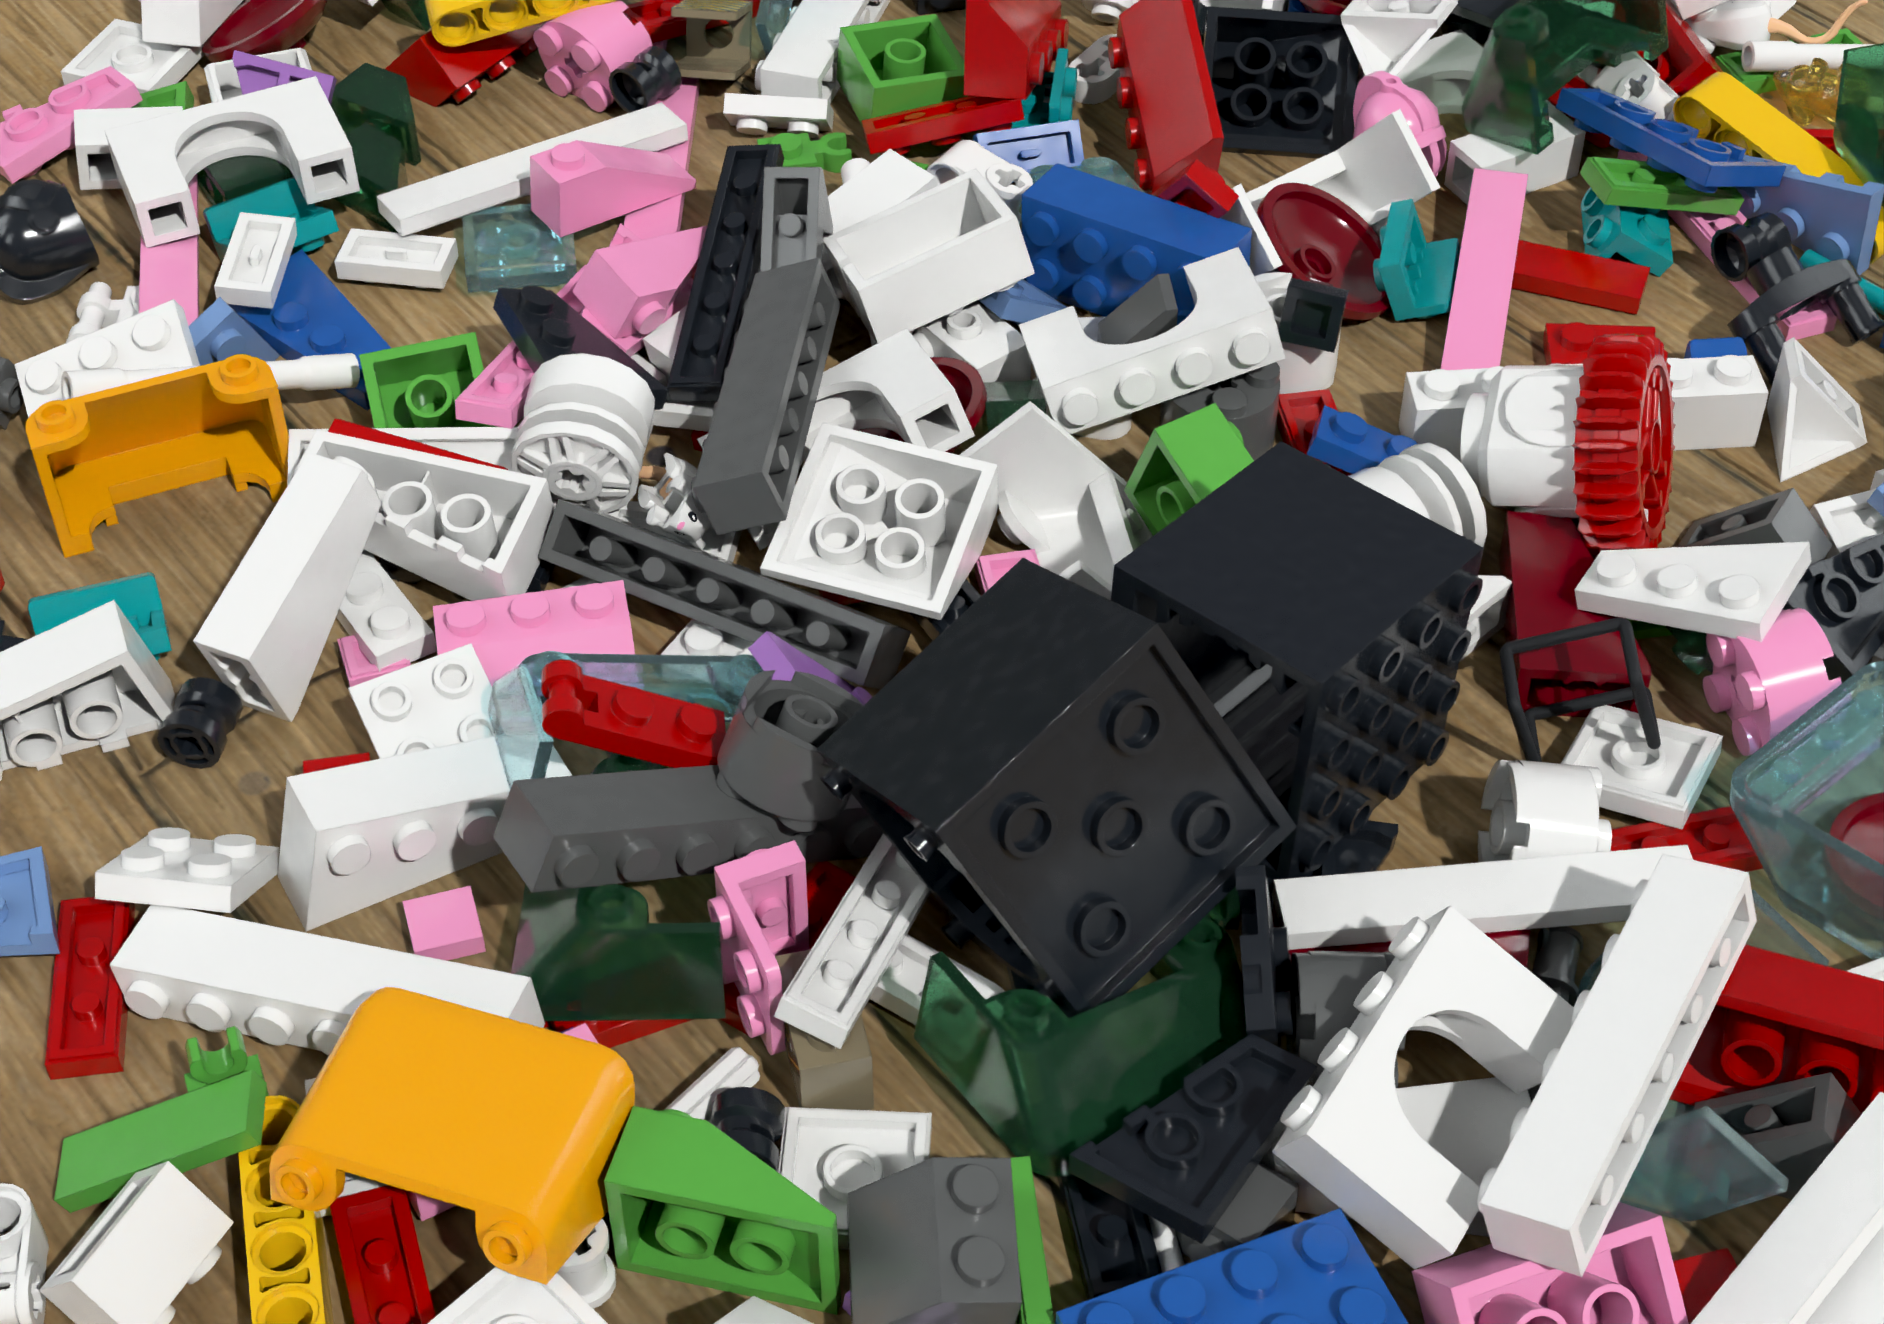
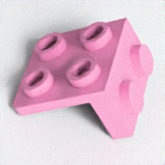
M795 840L769 849L755 850L745 857L715 866L716 897L707 901L713 928L720 939L719 942L711 944L712 957L719 977L725 985L732 982L735 983L741 995L737 997V1007L743 1026L750 1038L761 1036L771 1056L786 1050L784 1021L774 1017L780 999L783 996L782 976L775 956L809 949L806 860Z

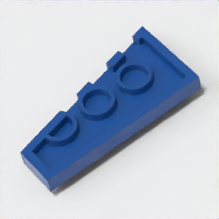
M1562 88L1556 104V109L1575 118L1573 123L1575 127L1591 133H1604L1611 137L1609 142L1611 146L1626 152L1641 153L1647 156L1646 163L1649 166L1664 172H1677L1686 177L1685 185L1701 192L1716 193L1718 187H1779L1786 169L1785 165L1771 159L1764 160V162H1747L1743 160L1746 149L1727 141L1720 144L1711 140L1697 138L1698 129L1684 123H1677L1666 119H1654L1656 112L1601 89Z
M302 249L289 258L273 309L228 304L286 360H296L303 356L353 353L358 360L360 379L357 387L334 390L368 411L370 409L359 355L390 349L391 347Z

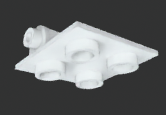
M471 643L348 688L379 759L513 732Z

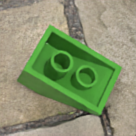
M476 332L359 355L374 428L497 427L456 419L455 400L484 370Z
M633 1106L604 1179L617 1268L750 1297L756 1296L764 1300L837 1315L841 1305L837 1216L709 1121L693 1118L682 1111L674 1109L658 1111Z

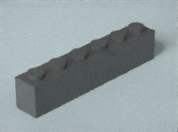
M819 257L755 273L749 297L744 302V314L739 331L734 336V348L729 365L724 370V382L719 399L713 407V419L708 436L702 444V456L696 476L691 481V494L694 504L699 512L706 513L717 535L780 522L787 518L841 305Z
M558 499L538 555L540 559L601 583L623 580L626 593L753 643L766 631L772 632L837 676L865 687L882 689L895 677L911 631L775 578L761 575L759 572L596 509Z
M706 765L514 780L493 838L529 890L535 893L713 874L715 866L745 857L755 850L769 849L793 840L796 841L806 860V864L869 857L883 832L852 794L845 809L839 815L831 819L819 821L814 831L799 832L792 830L779 820L778 815L767 812L747 800L734 799L724 794L716 782L720 772L719 766Z

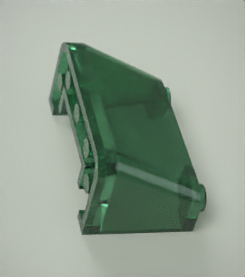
M1666 0L1518 1L1512 7L1506 9L1492 25L1462 103L1465 129L1474 135L1538 155L1554 142L1553 125L1549 122L1548 103L1544 102L1593 62L1616 68L1622 63V54L1632 51H1644V59L1654 61L1669 48Z

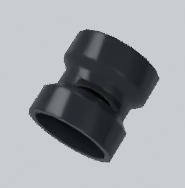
M658 46L648 47L635 56L634 62L624 63L611 72L609 77V87L613 98L627 113L655 105L657 99L667 98L680 89L682 83L681 72L677 63L666 50Z
M1766 212L1747 219L1743 225L1734 224L1718 230L1712 237L1711 256L1719 273L1727 280L1737 282L1746 279V272L1762 259L1784 247L1790 246L1792 248L1791 237L1784 222L1775 214Z
M192 678L182 685L174 702L175 711L166 716L157 739L160 748L175 762L187 767L203 769L212 767L219 761L227 743L226 734L234 730L241 716L243 706L236 692L226 684L212 678Z
M754 1087L730 1088L718 1094L712 1104L710 1123L775 1171H778L779 1149L774 1143L783 1134L785 1121V1106L779 1098L768 1091Z

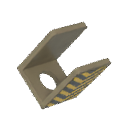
M683 0L671 8V16L687 18L686 57L677 62L681 77L736 80L751 68L753 2L740 0ZM710 20H726L731 25L733 38L728 46L719 48L708 42L705 28Z

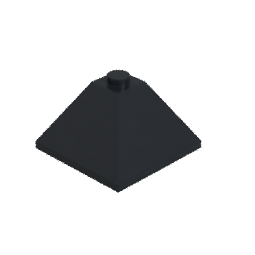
M1208 6L1204 53L1224 135L1222 152L1319 159L1338 150L1353 139V105L1357 88L1359 61L1342 26L1340 15Z

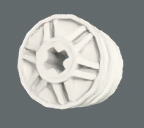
M591 354L559 355L542 363L531 378L524 405V420L519 425L517 441L514 444L511 455V471L547 478L554 509L558 499L590 507L606 514L626 506L637 491L639 472L643 464L644 447L648 442L654 415L655 398L647 382L630 367L610 358Z
M1430 442L1415 444L1404 449L1399 455H1393L1384 459L1377 467L1365 468L1348 476L1460 536H1465L1468 540L1471 539L1479 546H1484L1487 535L1486 511L1477 485L1464 465L1446 449Z

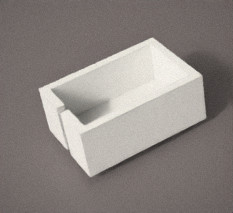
M976 168L823 239L843 295L858 317H861L863 324L876 343L906 328L912 333L915 329L941 317L955 315L962 311L966 305L994 292L1006 291L1012 288L1018 281L1035 274L1017 217Z

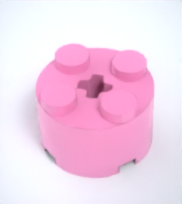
M622 0L564 14L558 18L548 20L534 32V41L538 47L541 59L548 70L544 74L545 81L555 94L561 97H565L569 93L583 99L596 112L604 111L616 101L609 87L611 72L626 62H634L635 56L648 47L653 46L651 38L641 21L633 25L623 14L629 7Z
M1802 608L1782 610L1762 642L1740 636L1734 639L1706 634V645L1711 658L1712 675L1705 676L1703 679L1704 694L1713 712L1720 713L1726 711L1732 720L1733 738L1742 755L1749 756L1823 734L1825 731L1840 726L1844 714V691L1841 677L1828 680L1823 659L1833 657L1834 654L1822 628L1808 611Z

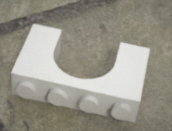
M1461 29L1429 39L1398 73L1397 77L1402 80L1403 84L1422 91L1438 108V114H1464L1483 119L1494 125L1450 141L1444 185L1467 205L1474 168L1528 174L1526 194L1578 176L1586 132L1575 127L1571 119L1556 109L1554 105ZM1359 65L1358 82L1365 76L1361 65Z
M316 76L104 130L116 175L146 248L201 234L188 184L202 169L223 159L251 155L268 157L283 163L293 173L307 205L360 191L352 147Z
M1239 247L1183 266L1195 308L1180 324L1153 338L1135 343L1116 345L1096 342L1085 334L1074 306L1019 324L1029 358L1052 420L1071 435L1286 359L1272 308Z
M906 328L823 372L800 465L808 457L822 422L853 430L885 428L899 434L907 443L944 452L975 435L954 387ZM708 433L697 439L701 448L704 439H706L708 436ZM779 522L747 529L759 550L770 545Z
M1451 905L1425 921L1421 920L1418 916L1412 918L1397 933L1389 946V952L1395 958L1387 971H1380L1373 976L1356 997L1353 1006L1360 1011L1359 1015L1350 1029L1347 1027L1341 1029L1321 1052L1317 1063L1324 1070L1314 1086L1307 1085L1284 1110L1280 1121L1287 1128L1272 1151L1413 1269L1423 1267L1454 1254L1478 1212L1477 1200L1480 1186L1423 1140L1407 1120L1397 1096L1394 1077L1395 1059L1403 1037L1408 1030L1428 1031L1443 1036L1463 1049L1513 1092L1519 1094L1541 1083L1542 1070L1547 1055L1553 1048H1561L1572 1027V1014L1574 1010L1573 1006Z

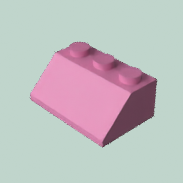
M623 580L433 606L438 655L470 643L472 644L513 732L542 727L541 709L547 699L541 691V672L546 664L554 660L573 661L581 667L584 675L640 689Z
M1621 1202L1618 1203L1582 1277L1495 1250L1492 1244L1412 1271L1425 1324H1689L1662 1216Z

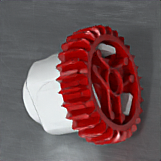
M1641 332L1604 334L1603 336H1598L1592 342V345L1587 350L1588 357L1583 361V365H1507L1492 378L1489 393L1471 394L1463 415L1460 455L1461 463L1477 485L1481 497H1485L1492 506L1515 512L1571 518L1572 521H1579L1578 530L1582 533V540L1590 554L1596 557L1601 550L1658 548V544L1662 541V531L1666 529L1665 515L1669 512V493L1672 492L1671 475L1672 471H1674L1672 463L1673 450L1675 449L1673 430L1676 425L1673 424L1675 402L1672 401L1673 382L1670 381L1671 365L1667 363L1668 352L1664 349V344L1654 334H1642Z

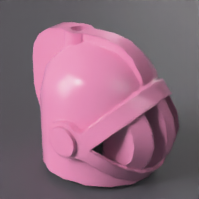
M1375 71L1364 76L1358 82L1353 105L1355 129L1353 139L1392 112L1401 109L1434 176L1437 177L1438 172L1443 168L1447 155V144L1445 141L1447 136L1443 125H1440L1438 108L1424 92L1406 86L1397 76L1385 71Z

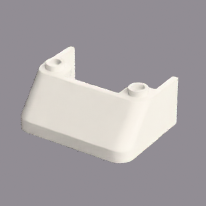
M1399 109L1338 150L1247 193L1242 184L1231 188L1239 197L1231 209L1220 218L1252 228L1250 269L1253 275L1256 276L1275 272V269L1283 265L1257 215L1260 202L1277 185L1302 183L1319 188L1335 196L1357 212L1378 236H1380V228L1387 225L1391 202L1413 199V202L1416 203L1441 187L1401 109Z
M1031 401L960 454V456L997 464L998 506L1001 512L997 516V521L1001 530L1010 541L1016 545H1020L1023 542L1030 549H1035L1041 567L1111 600L1114 565L1153 537L1124 492L1127 482Z

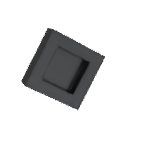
M1291 278L1287 288L1278 331L1281 341L1334 353L1349 290L1333 287V284L1311 279L1310 281Z

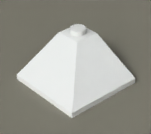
M822 422L794 487L787 518L779 522L761 564V575L941 620L980 557L999 508L997 464Z

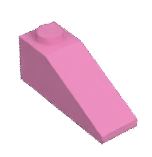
M575 140L570 143L556 145L552 149L530 156L531 211L561 238L696 189V179L666 153Z
M707 226L596 249L572 292L614 339L637 333L648 334L664 321L667 310L696 271Z

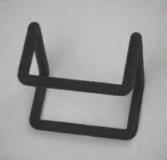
M1621 617L1514 640L1504 644L1500 649L1507 706L1526 761L1542 762L1535 720L1632 699L1635 700L1648 747L1651 749H1658L1660 747L1661 740L1652 694L1644 685L1633 627L1629 620ZM1611 632H1620L1631 687L1528 709L1525 713L1523 712L1513 654Z

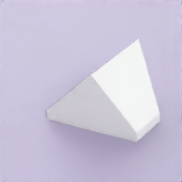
M1352 0L1340 15L1341 22L1365 76L1375 71H1385L1397 76L1438 30L1457 6L1458 0Z
M1794 337L1784 342L1767 404L1780 483L1867 443L1859 404Z

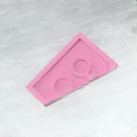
M109 66L52 90L49 95V102L24 110L19 104L3 111L2 114L5 121L0 123V174L13 184L19 179L36 174L44 163L61 152L74 149V110L131 108L143 100L135 84Z

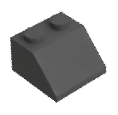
M932 1157L848 1193L847 1226L851 1324H1015L1022 1304L1011 1158Z

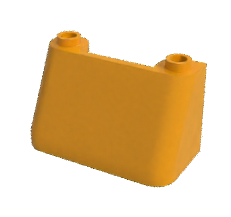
M237 354L222 361L63 401H50L41 405L26 421V434L64 558L95 550L92 542V533L97 525L104 520L107 527L119 524L114 508L115 504L229 474L237 492L247 490V482L258 483L267 488L273 503L279 501L287 488L289 435L278 385L266 361L250 355Z
M395 987L381 988L371 994L352 1014L273 1152L269 1167L271 1200L308 1211L317 1212L327 1209L343 1192L345 1172L470 1209L475 1211L478 1244L486 1258L494 1266L510 1274L547 1285L608 1212L604 1179L631 1110L635 1106L633 1073L627 1062L616 1051L602 1044Z

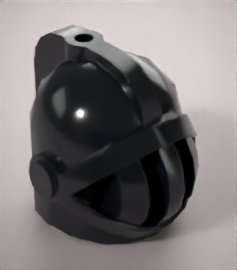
M37 179L22 180L8 187L4 194L0 196V294L2 297L20 305L33 304L54 297L65 291L86 273L88 269L100 264L94 244L64 183L59 184L50 180L41 181Z

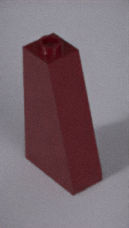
M1507 511L1499 552L1500 576H1504L1512 581L1504 624L1506 643L1619 618L1578 610L1574 590L1594 560L1571 518L1530 512ZM1619 631L1513 654L1519 696L1524 713L1534 707L1631 687ZM1635 639L1644 685L1649 688L1652 676L1651 667ZM1634 699L1608 705L1638 713ZM1592 708L1558 716L1587 718Z

